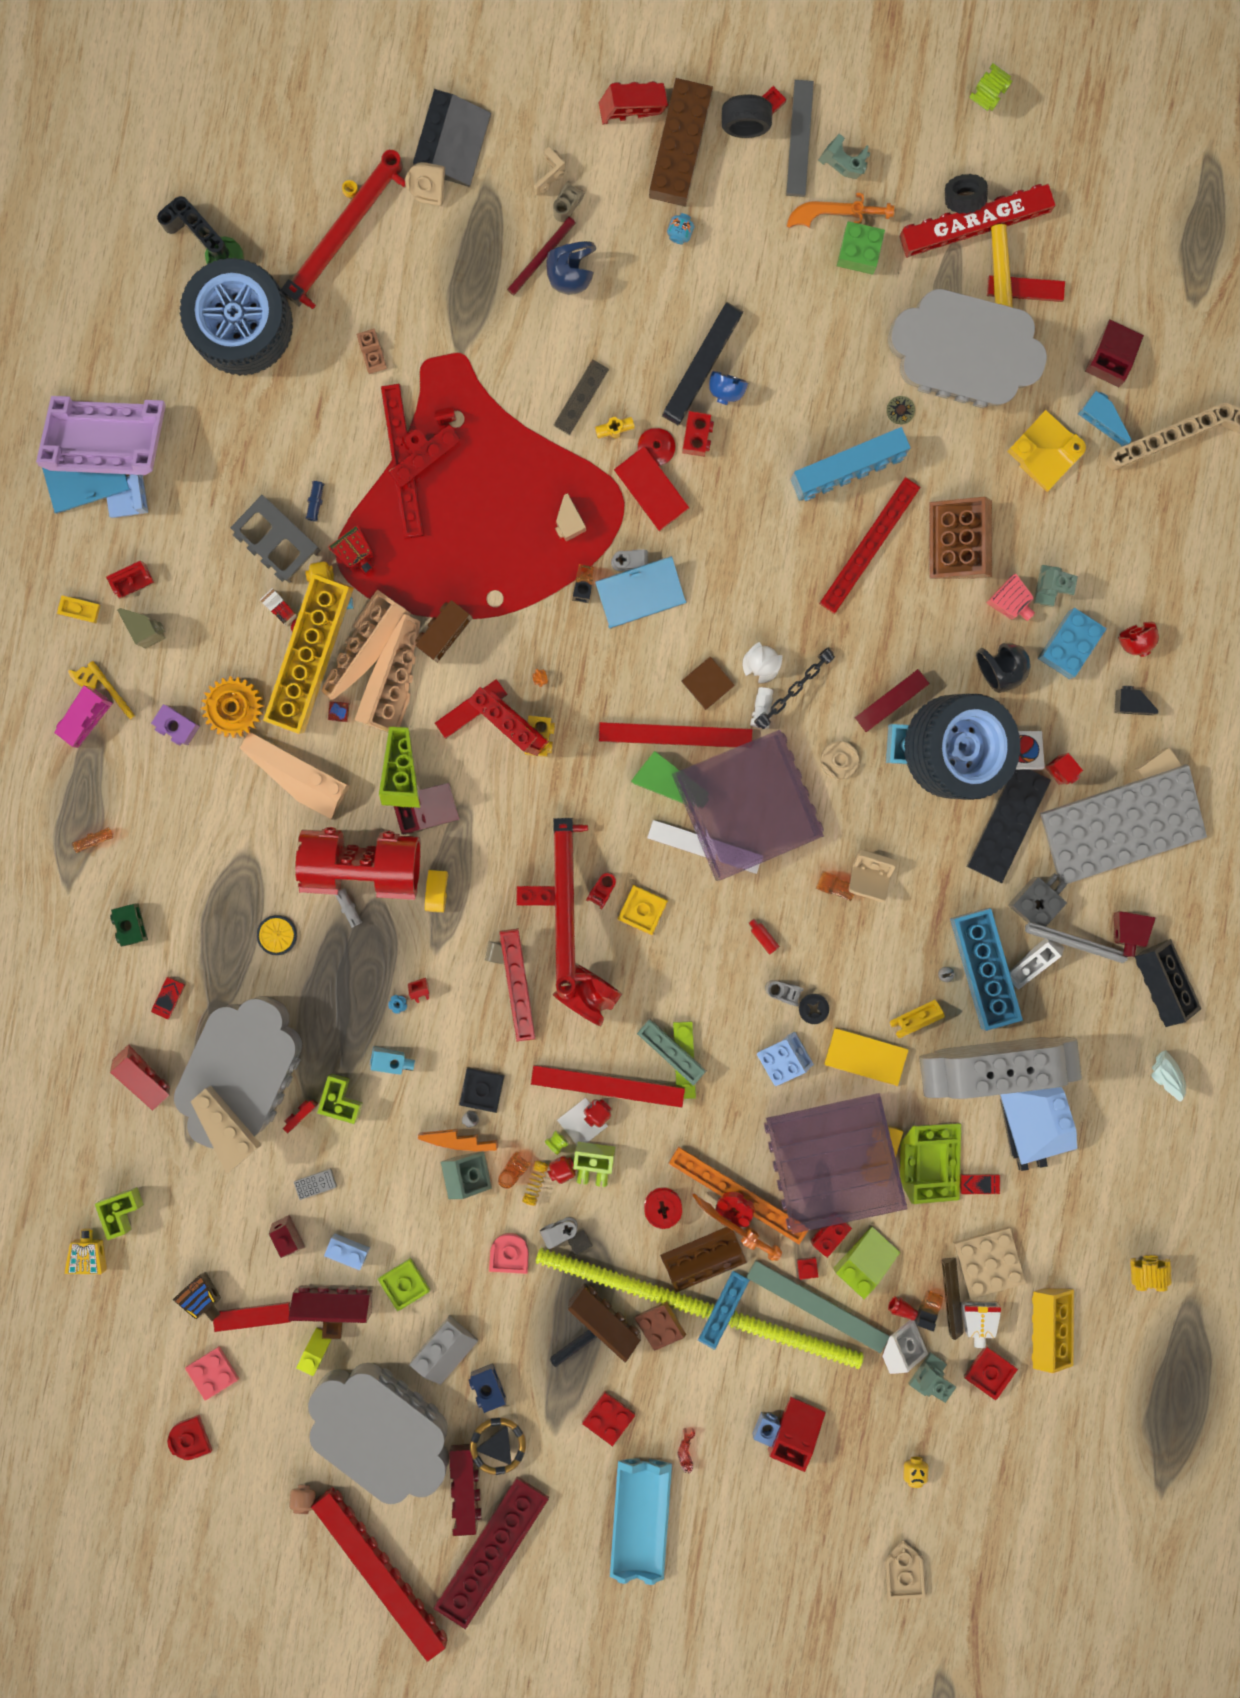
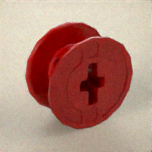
M666 1187L652 1190L644 1202V1212L647 1221L659 1229H669L675 1226L681 1219L683 1212L681 1199L678 1194ZM660 1201L664 1202L666 1215H663L662 1210H658L660 1209Z

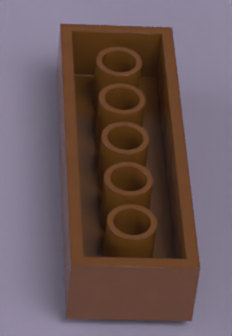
M675 78L649 189L650 199L686 207L712 99L713 86Z

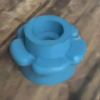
M402 995L392 996L391 1001L388 1003L389 1009H392V1012L396 1014L405 1011L407 1008L406 998Z

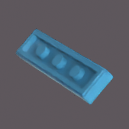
M735 1271L731 1272L697 1341L713 1350L716 1349L750 1281L749 1279Z

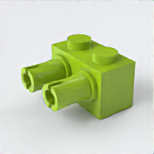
M578 1142L573 1169H578L576 1182L581 1184L583 1178V1184H588L589 1171L597 1172L595 1185L600 1187L602 1181V1187H606L608 1185V1174H612L616 1147Z

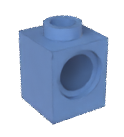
M761 1412L752 1433L753 1439L772 1447L780 1428L778 1417L772 1413L764 1414ZM764 1425L772 1426L769 1431L762 1430Z

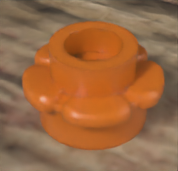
M536 669L535 673L532 674L535 685L538 684L539 687H542L548 683L547 675L544 669Z

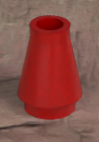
M894 1296L889 1302L888 1310L891 1311L892 1315L904 1317L912 1321L916 1319L918 1310L914 1309L901 1297L897 1298Z

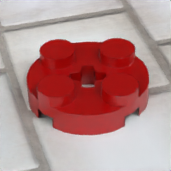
M726 1192L718 1199L715 1208L721 1216L738 1227L749 1226L755 1212L754 1205L750 1199L747 1201L744 1199V1195L738 1192Z

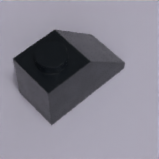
M1122 686V689L1116 690L1114 713L1148 716L1158 714V709L1141 690H1135L1134 686Z

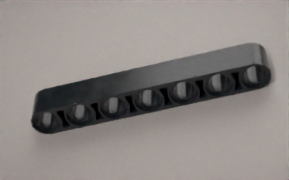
M728 302L725 303L662 414L663 418L677 426L680 425L744 311Z

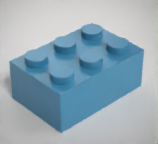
M1076 608L1068 611L1038 659L1066 678L1072 679L1076 677L1107 628Z

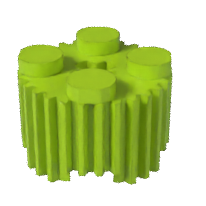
M994 63L989 68L992 71L990 73L985 72L977 84V93L974 94L972 92L969 96L971 100L986 111L989 109L991 111L994 110L1001 99L998 97L1000 93L1005 94L1013 82L1010 79L1011 76Z

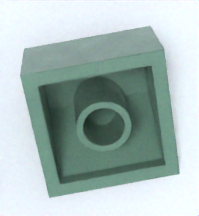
M484 1151L441 1161L448 1199H465L492 1189Z

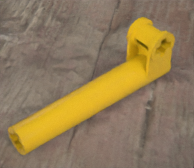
M998 224L991 227L995 303L1013 308L1007 225Z

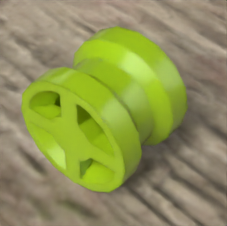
M556 1130L551 1138H547L544 1141L556 1155L560 1153L563 1147L569 1145L567 1140Z

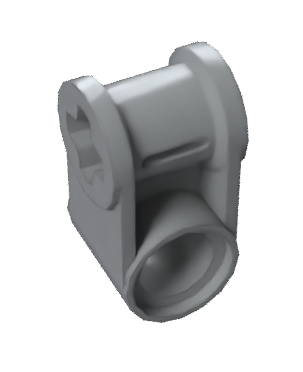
M618 551L614 554L611 565L616 571H628L648 564V551ZM619 557H621L622 561H625L622 565L616 562Z
M770 980L766 983L765 991L770 997L798 1007V999L804 988L777 980ZM778 984V993L771 994V986Z
M566 1217L540 1229V1234L547 1248H553L573 1238L577 1231V1221L572 1217ZM565 1226L572 1227V1230L565 1229Z

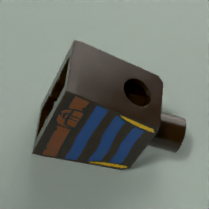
M206 1272L196 1277L173 1298V1301L194 1319H198L205 1314L212 1322L221 1314L214 1306L221 1299V1296Z

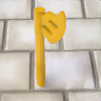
M94 661L88 663L87 668L81 667L78 671H68L73 681L81 687L85 685L95 689L99 680L124 714L130 720L135 717L129 706H127L126 702L120 697ZM83 673H85V675L83 676V678H82V679H79V677H80ZM94 674L90 682H87L90 675Z

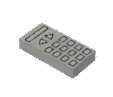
M331 1168L294 1181L300 1200L337 1187Z

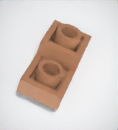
M375 328L357 333L368 373L372 374L387 369Z

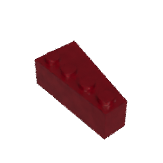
M470 1444L451 1445L449 1450L450 1479H453V1482H451V1497L454 1498L452 1503V1519L456 1518L454 1528L452 1529L453 1536L476 1535L479 1520H482V1508H478V1501H481V1490L477 1489V1482L480 1480L479 1469L475 1467Z

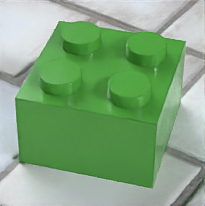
M848 221L844 230L836 266L873 275L877 267L885 230Z

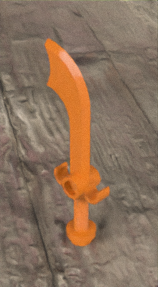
M856 193V198L859 197L862 201H855L854 203L806 202L798 206L791 213L787 227L804 225L810 228L813 219L822 214L852 215L855 218H860L859 221H854V223L858 224L862 223V214H885V219H889L894 216L895 205L887 203L886 207L863 206L864 196L862 193Z
M692 1194L697 1204L708 1215L743 1236L741 1239L743 1245L752 1250L756 1247L768 1253V1259L772 1261L780 1259L782 1255L780 1247L777 1245L773 1247L758 1239L759 1234L754 1229L747 1227L743 1230L721 1216L711 1203L704 1201L696 1194Z

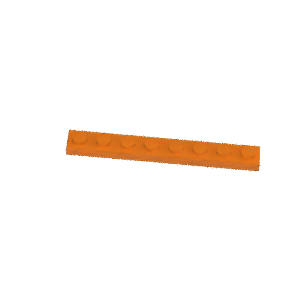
M679 1146L668 1162L721 1197L726 1192L743 1194L744 1199L747 1201L750 1199L753 1203L755 1218L799 1245L809 1230V1227Z

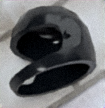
M1002 643L995 657H992L984 648H980L976 652L980 671L995 692L1001 693L1020 686L1029 676L1031 663L1029 655L1023 646L1013 643Z

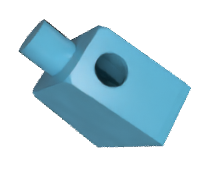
M373 1046L370 1070L401 1075L402 1069L413 1071L415 1060L405 1058L404 1052ZM392 1060H398L396 1064H390Z

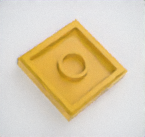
M633 885L617 920L653 935L668 900Z

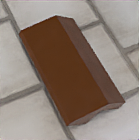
M728 1227L660 1255L676 1292L747 1263L734 1231Z

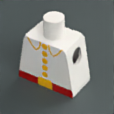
M961 1302L965 1333L968 1337L974 1338V1347L986 1348V1338L996 1337L1001 1306L997 1302Z

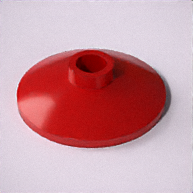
M651 428L645 431L638 441V450L645 446L659 466L668 463L674 456L675 440L668 431L662 428ZM655 442H658L660 444V447L654 448L653 444Z

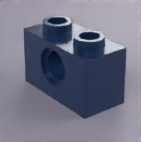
M493 1363L471 1372L469 1384L471 1389L476 1391L477 1405L483 1409L484 1413L506 1405L507 1398ZM488 1385L492 1390L485 1392L482 1390V1386Z

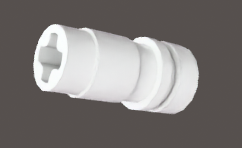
M758 688L755 711L752 713L753 718L751 719L750 726L758 728L754 720L763 712H766L767 715L770 713L773 701L772 689Z

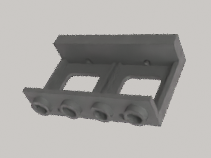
M263 495L230 527L234 531L232 535L240 543L244 540L248 544L247 549L254 556L259 554L262 557L260 562L268 569L272 567L276 571L274 575L282 582L286 580L288 583H291L292 581L289 579L313 554L316 556L321 551ZM260 513L271 523L272 529L257 544H253L241 533V528L254 514ZM284 539H287L300 551V555L285 571H281L269 559V554Z

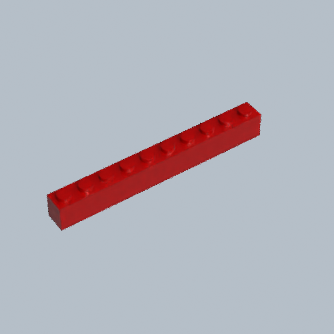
M331 1487L315 1499V1503L311 1506L312 1510L426 1662H429L446 1649L448 1638L445 1631L438 1628L435 1618L432 1614L426 1612L423 1602L414 1596L411 1586L402 1580L399 1570L396 1567L393 1568L387 1554L381 1552L375 1538L369 1536L363 1522L358 1521L354 1510L345 1504L342 1494Z

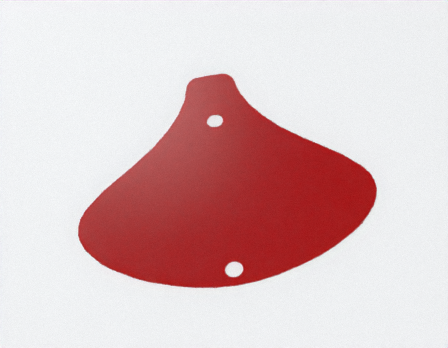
M451 353L426 359L420 367V393L416 411L408 430L409 432L410 430L417 429L429 440L445 426L450 425L449 423L439 425L436 421L435 411L453 407L454 411H460L464 415V423L460 427L451 426L461 441L415 476L423 536L404 538L396 483L388 472L393 468L391 461L376 483L351 513L338 536L339 539L358 525L374 554L368 560L374 569L365 575L360 568L352 571L337 556L336 562L346 581L365 597L371 599L378 590L412 615L437 618L441 613L439 610L442 605L452 600L470 614L473 619L499 617L536 604L584 574L605 553L615 539L623 521L625 502L618 484L611 476L590 461L527 428L508 414L479 382L469 359L462 353ZM568 493L586 527V531L565 541L564 537H559L555 528L558 527L556 520L563 497ZM493 590H497L503 595V602L498 607H492L487 603V595Z

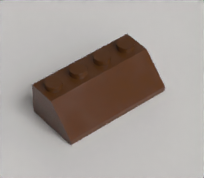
M584 1283L569 1299L568 1310L626 1363L641 1341L639 1329L633 1324L630 1326L625 1321L626 1318L619 1311L616 1313L611 1308L612 1305L605 1298L602 1300L597 1295L598 1292L591 1285L588 1287Z

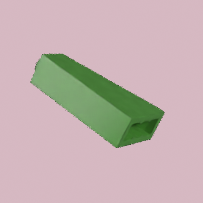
M656 751L652 753L631 780V783L694 809H697L699 806L703 808L709 801L707 798L709 793Z

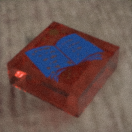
M330 701L328 720L348 722L350 703Z

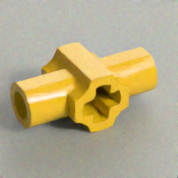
M612 417L609 418L608 423L595 426L598 439L612 436L613 439L620 437L622 432L635 429L632 417L621 420ZM612 425H616L618 430L613 431Z

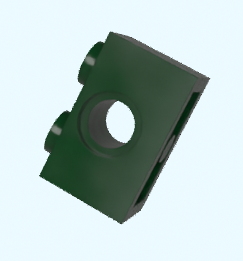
M139 903L111 909L110 919L116 927L115 938L121 947L148 940ZM127 920L131 923L129 931L124 927V923Z

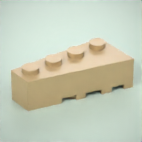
M212 1086L204 1089L190 1101L226 1174L231 1172L261 1146V1143Z

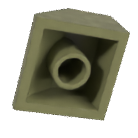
M117 609L136 645L146 649L166 638L163 634L165 629L161 622L129 610Z

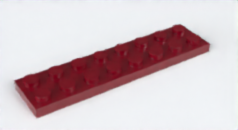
M517 1476L440 1595L433 1609L466 1630L548 1502L549 1496Z

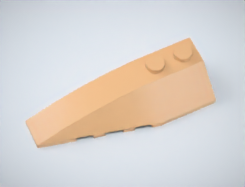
M377 590L353 625L355 628L352 637H347L345 643L348 645L344 653L339 654L337 658L338 665L336 669L331 670L321 691L333 700L349 688L378 660L404 614L410 616L411 613Z
M406 614L402 616L373 669L355 721L387 733L389 727H400L410 700V693L408 691L409 684L412 683L413 679L411 675L412 664H415L416 658L414 656V648L417 644L415 640L419 636L421 621Z
M251 732L246 735L240 747L243 752L298 802L330 819L334 817L350 787L349 785Z

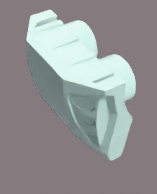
M1166 1050L1162 1051L1156 1057L1157 1062L1152 1066L1154 1072L1151 1076L1158 1084L1164 1085V1089L1181 1102L1186 1094V1083L1183 1073L1173 1057Z

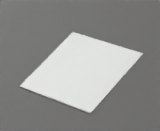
M586 1098L557 1120L576 1145L578 1142H589L608 1127L606 1123L601 1128L595 1125L590 1127L584 1121L586 1116L583 1111L590 1104Z

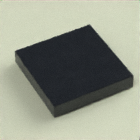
M467 1067L459 1106L497 1113L505 1075Z

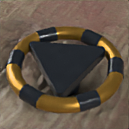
M500 1417L490 1418L481 1423L474 1431L470 1441V1451L474 1463L479 1469L492 1475L506 1474L514 1470L522 1461L526 1450L525 1436L520 1427L515 1422ZM504 1425L502 1429L477 1447L481 1433L490 1426ZM508 1427L512 1429L519 1441V1449L512 1462ZM478 1452L508 1465L500 1467L488 1466L480 1458Z

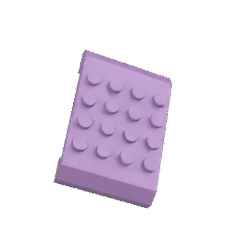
M51 396L36 462L40 467L50 471L146 475L153 471L166 404L161 400H145L144 404L72 401L70 397Z

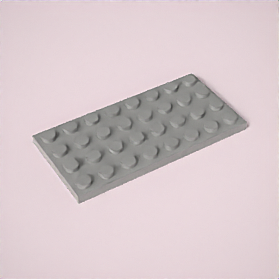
M1183 765L1040 813L1059 883L1064 881L1069 884L1207 837L1189 765Z

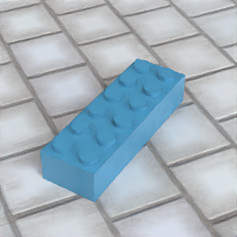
M900 427L794 471L791 483L799 501L804 499L806 502L815 498V495L820 492L826 494L832 491L834 486L840 484V487L851 483L853 478L862 479L868 476L870 471L875 470L878 472L885 469L889 463L895 465L902 462L911 447L903 428Z
M985 908L950 918L981 1029L988 1031L1023 1021L992 909Z

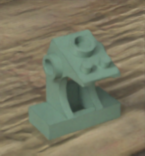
M838 134L828 144L818 161L823 165L828 163L844 177L857 179L866 171L867 162L865 160L870 156V152H867L869 146L867 145L864 150L862 149L858 156L851 157L843 150L845 138Z
M1041 565L1034 603L1053 607L1058 593L1074 595L1078 576L1062 572V568Z
M931 1352L909 1381V1385L924 1396L930 1397L933 1395L945 1403L956 1389L955 1385L944 1378L945 1373L943 1370L947 1366L946 1362Z

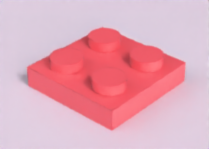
M220 1346L185 1367L205 1401L239 1380Z

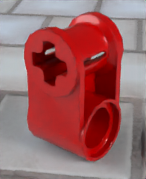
M609 872L602 874L585 901L593 902L602 910L616 885L615 875ZM605 876H610L613 879V884L609 887L602 883V879Z

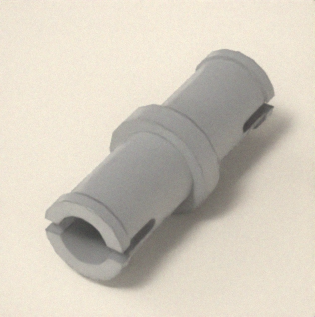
M346 889L340 890L338 895L335 896L342 908L341 912L345 913L352 928L362 923L355 909L356 905L355 903L352 904Z

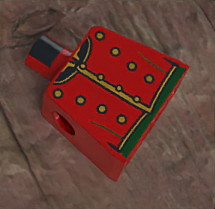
M358 525L328 546L352 571L360 568L366 575L374 569L368 561L374 554Z

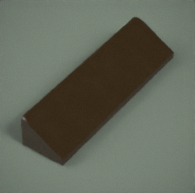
M953 1257L943 1258L941 1261L948 1331L950 1337L956 1340L963 1335V1322L956 1258Z

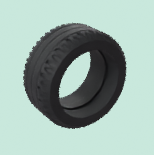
M744 94L731 97L722 106V128L727 134L738 138L761 136L769 131L772 126V105L766 98L758 95Z

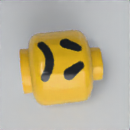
M913 1456L910 1460L904 1462L903 1480L908 1483V1486L922 1488L928 1482V1464L922 1461L921 1457Z

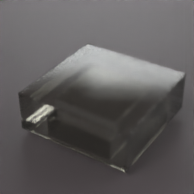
M583 1228L577 1231L573 1238L567 1240L575 1255L593 1246Z

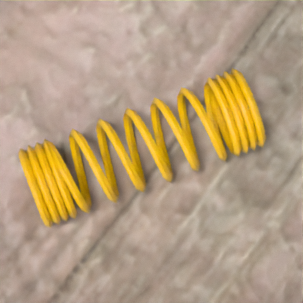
M535 1161L534 1168L532 1169L541 1172L544 1176L531 1173V1175L537 1176L543 1181L529 1178V1180L535 1181L541 1186L527 1183L538 1188L539 1191L526 1188V1190L532 1191L538 1196L524 1193L522 1198L523 1203L531 1206H536L538 1200L535 1197H539L537 1192H540L539 1187L543 1186L540 1182H544L542 1177L546 1176L543 1172H547L549 1167L548 1164L540 1161Z

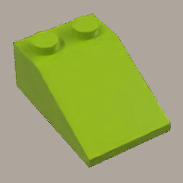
M871 1226L833 1269L844 1282L865 1299L882 1280L900 1252Z

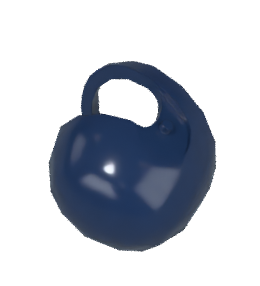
M575 242L557 247L548 252L546 260L547 276L552 288L567 295L578 294L588 288L594 272L579 269L582 258L596 251L597 248L594 242ZM586 248V249H584V250H581V251H577V252L572 253V252L575 251V250H579V249Z

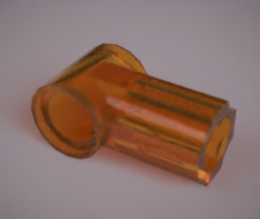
M822 871L816 889L849 901L854 897V894L849 892V882L843 881L831 873Z

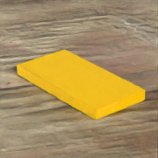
M834 1028L824 1065L898 1086L909 1049Z

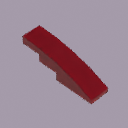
M918 668L854 718L863 730L868 732L930 683Z

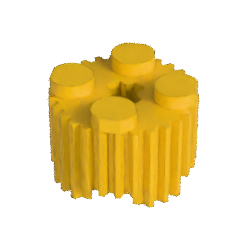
M1144 1255L1142 1260L1131 1258V1283L1135 1285L1136 1290L1147 1291L1148 1288H1155L1159 1292L1168 1291V1286L1172 1284L1170 1259L1160 1260L1156 1255Z

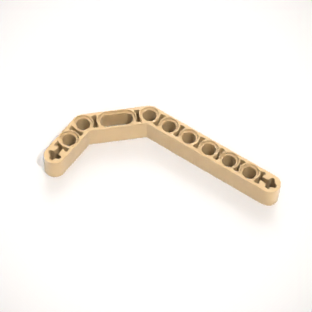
M1223 403L1116 449L1107 457V466L1111 470H1118L1217 426H1222L1240 434V423L1237 420L1238 417L1240 418V408L1229 403ZM1220 410L1225 413V418L1220 415ZM1202 418L1207 419L1208 425L1203 424ZM1185 425L1190 428V430H1191L1190 433H1188V432L1185 431V429H1184V426H1185ZM1167 433L1172 434L1173 441L1167 438ZM1150 440L1156 444V448H1152L1149 445ZM1132 448L1137 449L1138 456L1132 453ZM1124 455V458L1121 461L1115 460V458H1120Z

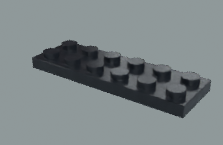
M1015 769L1013 776L1004 786L966 866L967 868L994 881L1003 883L1051 779L1030 769Z

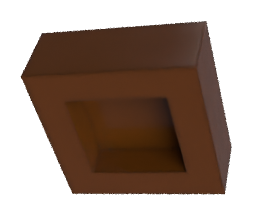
M323 1322L322 1339L341 1340L343 1322Z

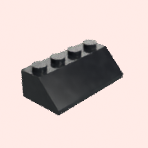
M1171 939L1143 950L1135 956L1136 964L1144 977V983L1148 986L1152 1001L1156 1005L1159 1017L1165 1027L1185 1023L1201 1010V1006Z

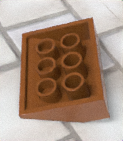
M984 496L929 502L930 579L992 577V500Z

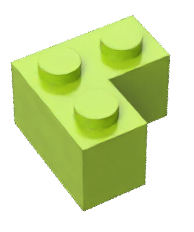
M332 1073L328 1076L317 1111L318 1114L355 1124L358 1121L363 1102L345 1097L350 1081L349 1078Z
M138 1187L101 1199L95 1203L107 1240L122 1236L132 1230L126 1213L137 1210L144 1205Z

